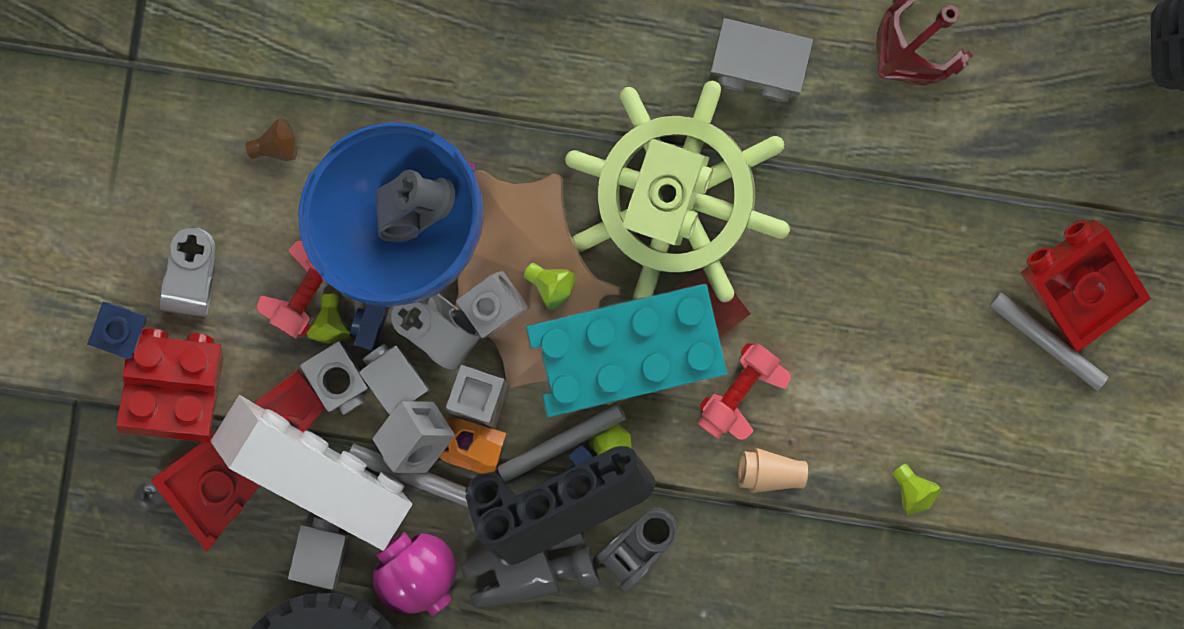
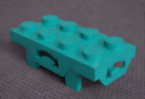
M707 284L643 297L525 326L530 349H540L549 392L541 394L546 417L727 374Z

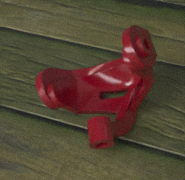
M893 0V5L885 12L877 31L878 75L881 78L901 81L911 85L926 86L941 82L953 73L957 75L969 65L967 61L973 55L969 51L966 53L963 49L944 65L931 63L915 52L938 30L949 28L958 20L959 11L955 6H945L937 14L936 21L908 44L900 28V15L907 8L911 7L916 0Z

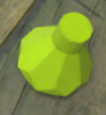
M531 263L524 272V278L536 285L546 307L550 310H556L562 306L571 294L576 281V274L567 269L545 270L537 264Z
M321 295L320 311L307 332L309 339L316 342L333 344L351 338L350 328L339 311L338 295Z
M619 424L589 439V449L594 457L617 446L632 448L631 434Z
M907 464L900 466L892 473L900 484L902 506L907 516L930 509L942 491L936 483L915 475Z

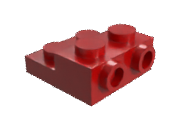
M1094 219L1089 223L1087 220H1080L1070 225L1064 232V241L1053 249L1043 247L1034 251L1027 258L1028 267L1020 272L1042 308L1049 312L1071 348L1077 352L1151 300L1150 295L1108 228Z
M144 329L134 351L133 358L125 359L122 374L124 386L116 424L118 433L210 443L224 360L221 344H215L212 337L201 333H192L187 336V340L169 339L168 333L160 329Z

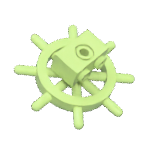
M716 81L705 83L693 118L667 116L651 120L637 91L632 87H625L620 92V100L634 128L616 143L606 160L576 150L568 152L565 157V162L570 168L600 178L598 203L602 222L574 235L572 239L578 251L583 252L612 238L615 244L627 256L643 265L633 300L653 295L661 271L686 272L703 268L717 298L722 302H729L734 297V289L719 260L739 243L747 228L778 239L787 237L790 232V227L785 221L754 211L755 183L751 167L781 153L784 149V141L778 136H772L742 151L729 135L710 124L721 94V86ZM672 135L687 136L683 148L663 142L660 138ZM704 142L714 148L724 161L712 167H707L710 157L700 154ZM644 147L646 156L640 172L626 168L632 157ZM732 177L734 182V204L705 194L707 189ZM620 185L634 189L628 209L624 211L621 210ZM695 210L728 221L721 233L711 242ZM632 231L651 237L650 246L642 242ZM682 238L689 239L694 249L692 252L682 254L667 253L669 245H680Z

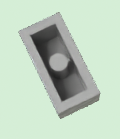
M724 18L709 77L718 78V83L722 88L743 92L745 85L763 89L761 96L765 98L788 102L789 96L798 97L801 93L813 39Z

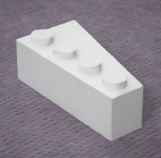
M241 395L237 397L211 439V443L229 469L383 551L412 506L410 500L402 492L404 485L394 477L384 472H381L379 476L374 475L366 470L367 465L354 455L343 451L342 454L335 452L319 436L307 430L303 433L290 425V422L269 409L265 410Z

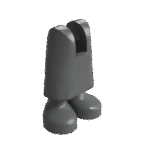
M584 531L515 565H504L499 562L486 547L460 564L464 578L482 575L494 569L499 582L472 593L470 596L474 607L482 608L516 603L560 592L558 580L563 578H575L583 587L588 589L600 586L598 571L588 545L577 548L553 560L547 557L548 552L555 549L576 546L586 542Z

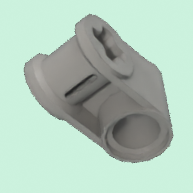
M185 228L177 232L172 238L167 270L161 290V311L207 317L212 296V274L216 253V243L207 231L200 228ZM193 235L197 236V244L204 246V253L195 255L194 260L190 261V254L182 251L183 243L191 242Z
M440 294L428 298L427 303L420 301L414 304L394 306L391 312V322L394 329L425 351L432 360L444 368L450 370L458 369L481 338L465 313ZM415 307L421 311L419 316L413 312ZM408 320H410V322H412V323L410 324V326H407V325H406V322H407Z

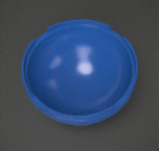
M397 122L379 123L358 129L330 147L331 150L317 165L313 173L310 172L302 190L298 213L300 237L310 262L324 281L350 299L368 305L383 307L414 304L435 296L453 283L472 259L480 240L484 221L481 189L472 167L461 152L450 142L429 129L414 124ZM406 170L418 172L422 178L433 181L438 178L451 180L455 188V201L450 213L444 219L438 220L411 240L390 242L378 236L375 191L379 187L390 183Z

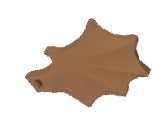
M474 171L482 193L484 221L480 240L472 259L458 276L457 299L490 275L504 271L529 309L488 337L495 343L503 360L505 379L509 387L513 388L538 382H547L540 349H530L525 326L601 308V300L607 295H619L620 287L597 279L582 260L569 233L563 202V178L560 175L554 173L536 182L512 184L500 181L486 171ZM531 263H535L545 270L567 269L576 274V281L572 292L561 307L556 310L548 309L536 285L524 278V272ZM456 302V305H455V306H456L458 309L462 310V309L460 308V306L458 305V303ZM628 398L622 399V400H618V401H614V402H610V403H607V404H608L610 407L614 406V405L617 404V403H618L619 405H621V404L624 403Z

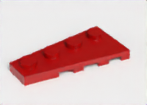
M299 369L295 370L253 402L265 410L269 409L289 421L290 425L303 433L325 409L316 391ZM218 429L211 433L210 443L199 442L151 478V482L206 552H208L229 523L235 519L247 501L261 486L228 468L211 443V439Z

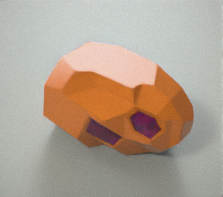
M461 418L447 419L446 422L455 434V437L439 458L447 463L481 474L495 473L507 433Z

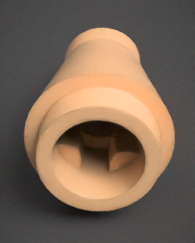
M754 448L752 452H742L738 468L740 488H749L750 493L805 488L808 478V465L806 461L793 460L758 448Z

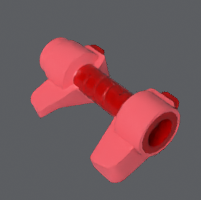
M302 241L295 242L289 249V253L307 271V274L290 302L261 296L257 304L258 312L268 318L271 325L295 339L298 336H305L309 331L311 319L305 313V310L321 284L327 283L310 262Z
M757 342L754 344L747 343L742 348V356L739 359V363L743 370L723 396L713 394L710 398L705 397L700 404L702 413L697 424L716 439H719L723 433L726 434L727 431L741 440L746 439L753 433L752 427L737 407L758 379L783 389L787 388L791 380L790 373L779 365L781 360Z

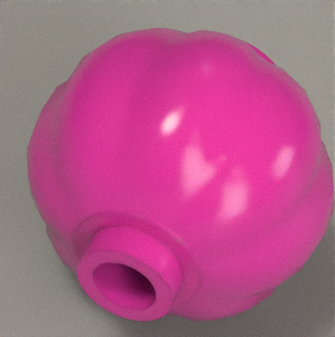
M402 532L388 543L384 551L380 549L377 552L376 556L381 563L373 571V587L376 596L388 609L406 615L427 610L433 616L451 602L452 598L448 592L456 577L457 564L452 550L443 540L425 533L409 538L405 532Z

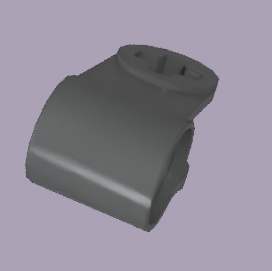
M406 170L390 183L379 187L375 191L378 236L390 242L411 240L438 220L444 219L450 213L455 201V188L451 180L438 178L433 181L422 178L418 172Z
M658 507L648 509L625 531L618 533L593 560L597 564L603 563L621 581L620 588L626 592L673 544L677 533L676 520L666 509ZM655 517L665 520L670 529L667 538L658 542L648 539L643 531L646 521ZM616 554H618V555L631 567V569L628 568V567L616 556Z

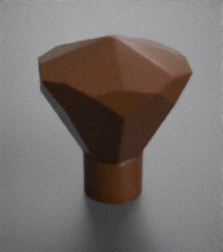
M277 119L260 138L246 142V151L251 159L268 156L286 162L292 161L297 156L296 139L285 119Z

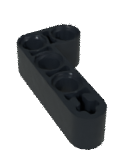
M617 446L519 495H516L503 479L494 472L479 474L474 477L468 484L465 494L478 539L499 562L504 565H515L642 503L654 491L655 477L632 448Z

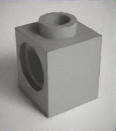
M504 271L490 275L456 300L482 339L493 335L529 309Z
M338 341L300 365L328 412H333L339 408L342 415H345L366 402L362 394L368 391L370 387L360 375L359 367L343 342ZM337 367L346 370L350 376V385L342 394H334L328 389L326 384L328 373Z
M383 344L363 359L367 367L359 373L389 415H391L400 401H417L431 391L400 346L396 345L389 350L386 344Z
M461 365L446 409L452 416L495 429L510 387L505 379Z
M400 401L372 439L383 455L384 462L391 468L393 473H427L455 437V434L434 402Z
M314 517L312 525L302 524L288 579L326 589H335L338 584L349 534L340 532V527L322 518Z

